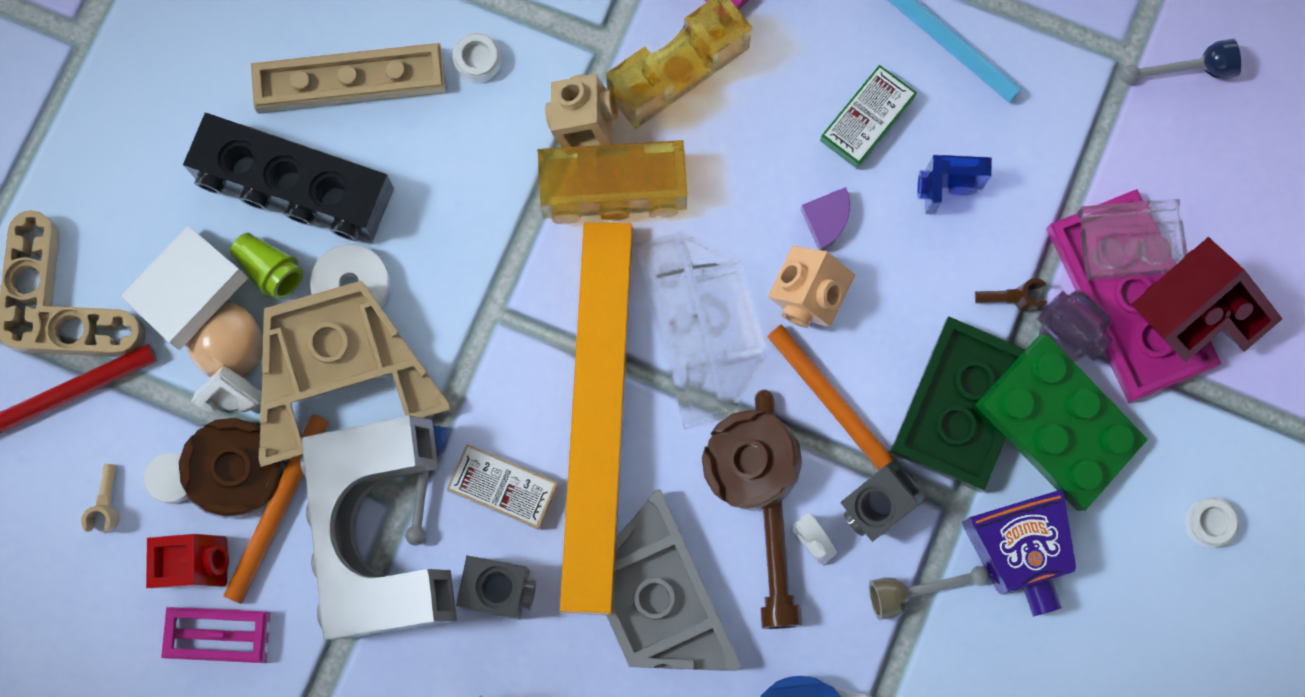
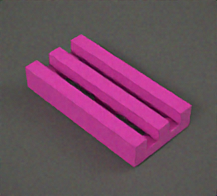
M166 607L161 658L266 663L267 653H265V647L269 638L267 625L270 623L271 613ZM177 618L255 622V632L176 628ZM175 639L254 642L253 652L174 648Z

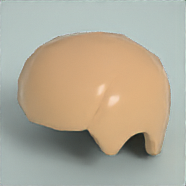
M226 301L185 345L191 360L206 376L211 377L224 365L244 378L261 361L263 334L257 321L246 308Z

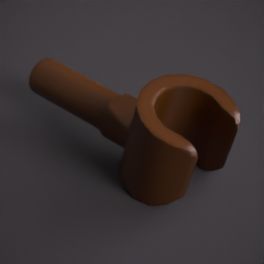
M1032 278L1016 289L975 291V303H1014L1021 311L1031 312L1046 304L1047 301L1036 302L1031 300L1027 290L1040 289L1046 285V282L1042 279Z

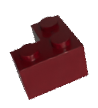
M1209 236L1196 248L1189 251L1179 263L1156 283L1149 286L1131 304L1148 325L1184 362H1187L1221 331L1245 352L1283 319L1246 270Z

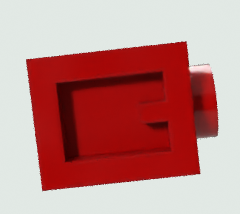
M184 534L147 538L146 588L226 586L229 564L227 537Z

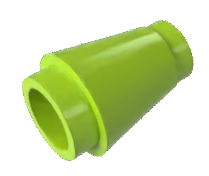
M249 232L240 235L231 246L230 254L236 259L264 296H273L275 299L281 300L293 293L300 284L303 271L298 267V260L295 257L253 236Z

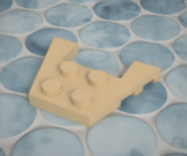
M362 280L264 308L259 463L261 467L303 454L302 439L292 409V403L392 374L405 416L411 415L425 418L450 410L449 403L429 377L427 371L412 353Z

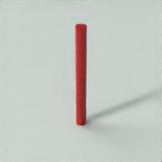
M147 344L0 411V433L157 362L154 350L150 344Z

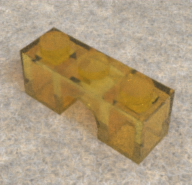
M709 0L684 18V25L681 31L664 47L650 53L646 46H644L606 73L607 91L612 90L614 92L618 108L636 130L747 51L750 47L752 26L731 0Z

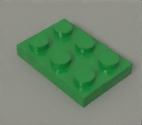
M1048 334L1039 335L975 404L986 418L1056 490L1062 489L1065 499L1076 511H1086L1148 440Z

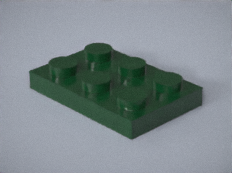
M948 316L942 326L889 453L977 492H983L1006 437L986 418L975 404L1026 349Z

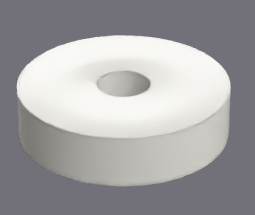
M344 244L328 250L318 259L311 272V294L343 286L347 278L356 277L359 281L362 280L380 307L384 308L390 295L391 280L386 266L372 250L361 245Z

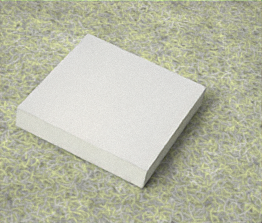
M187 225L120 297L171 345L180 350L248 277Z

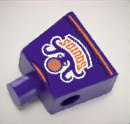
M1062 489L978 514L962 521L967 536L983 566L989 570L990 579L999 594L1023 588L1033 617L1062 608L1053 578L1076 571L1065 497Z

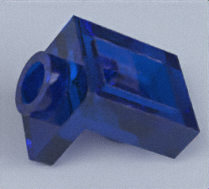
M933 155L926 170L919 171L917 181L918 199H925V214H935L942 203V188H948V192L954 195H972L977 193V190H983L992 176V157Z

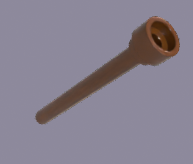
M765 389L758 391L754 398L755 410L775 416L773 394ZM781 500L771 508L763 509L769 596L764 597L765 607L760 608L762 629H784L802 626L801 606L795 605V595H789Z

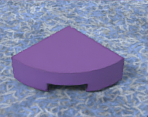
M846 187L801 206L800 210L818 250L823 251L835 243L847 224L850 213V198Z

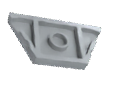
M658 489L649 496L647 502L617 536L613 615H606L629 667L736 671L742 668L665 498L661 490Z

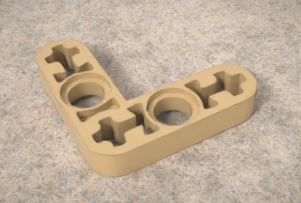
M28 210L17 214L10 222L7 231L0 290V340L16 351L40 354L121 357L141 348L146 337L145 328L141 321L128 311L106 308L52 306L59 230L53 221L39 211ZM34 224H36L44 233L43 236L34 238L32 247L31 242L23 236L25 232L33 231ZM31 250L40 258L42 257V260L38 261L28 258L31 257ZM22 254L28 256V257L20 258V256H21ZM28 269L37 270L40 274L39 286L31 293H19L16 286L18 276ZM16 301L27 305L37 304L35 309L26 306L25 316L24 310L14 306ZM23 318H25V321L33 325L32 332H24L21 340L19 336L12 333L14 326L22 325ZM69 319H80L84 328L80 339L71 344L63 343L59 336L62 324ZM120 322H123V325L131 330L130 336L122 337L120 345H118L117 341L110 336L97 335L96 325L103 330H118Z

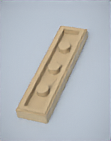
M440 43L250 63L253 103L257 114L446 93L443 53Z

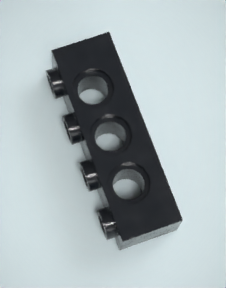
M207 112L203 115L183 163V166L195 178L194 184L203 190L221 195L223 190L226 189L240 194L239 200L254 208L267 210L268 205L284 209L286 210L284 215L295 222L312 226L315 220L330 225V231L333 234L350 241H357L359 236L374 240L394 189L388 175ZM253 158L252 166L248 171L241 174L233 173L234 165L240 159ZM285 174H299L298 180L293 187L285 190L277 188L280 178ZM341 188L344 190L343 198L334 205L322 204L323 196L330 189Z

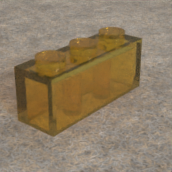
M684 140L537 149L540 207L543 219L552 218V222L557 224H571L579 222L581 216L600 215L601 219L605 221H620L629 218V213L649 212V216L653 218H668L676 216L678 210H687L688 193Z

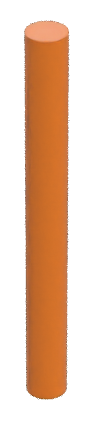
M781 324L775 328L767 338L878 471L893 461V456L785 327Z
M311 414L301 434V439L302 437L324 433L329 421ZM302 455L289 459L223 595L224 597L239 604L243 603L304 476L300 464Z

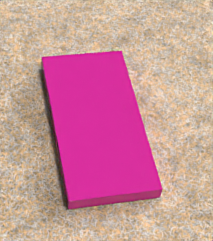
M1138 189L1049 224L1046 230L1128 404L1222 364L1211 341L1187 362H1184L1131 305L1149 286L1156 283L1174 267L1172 259Z

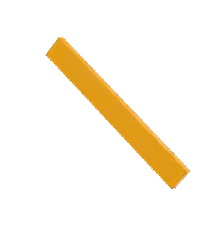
M584 222L560 596V612L562 614L613 615L633 247L632 223Z

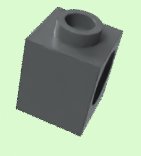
M895 458L840 503L846 509L844 517L850 527L860 536L866 534L871 542H873L928 497ZM872 491H880L887 495L891 502L890 514L883 515L873 510L869 500Z
M466 555L456 606L462 609L520 620L522 609L531 610L536 580L528 579L530 570L526 566ZM505 575L509 577L512 583L510 596L500 603L490 602L485 593L487 582L493 576Z

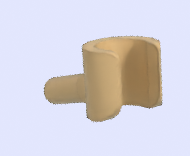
M104 464L96 505L86 509L82 514L81 526L86 532L93 531L95 516L98 512L104 514L106 519L104 533H109L118 526L119 514L111 506L116 465Z

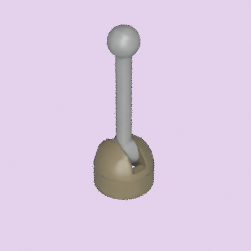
M976 566L972 569L971 573L913 587H907L896 578L884 577L869 581V596L872 608L878 620L893 618L905 611L911 597L970 583L984 586L990 580V572L984 566Z

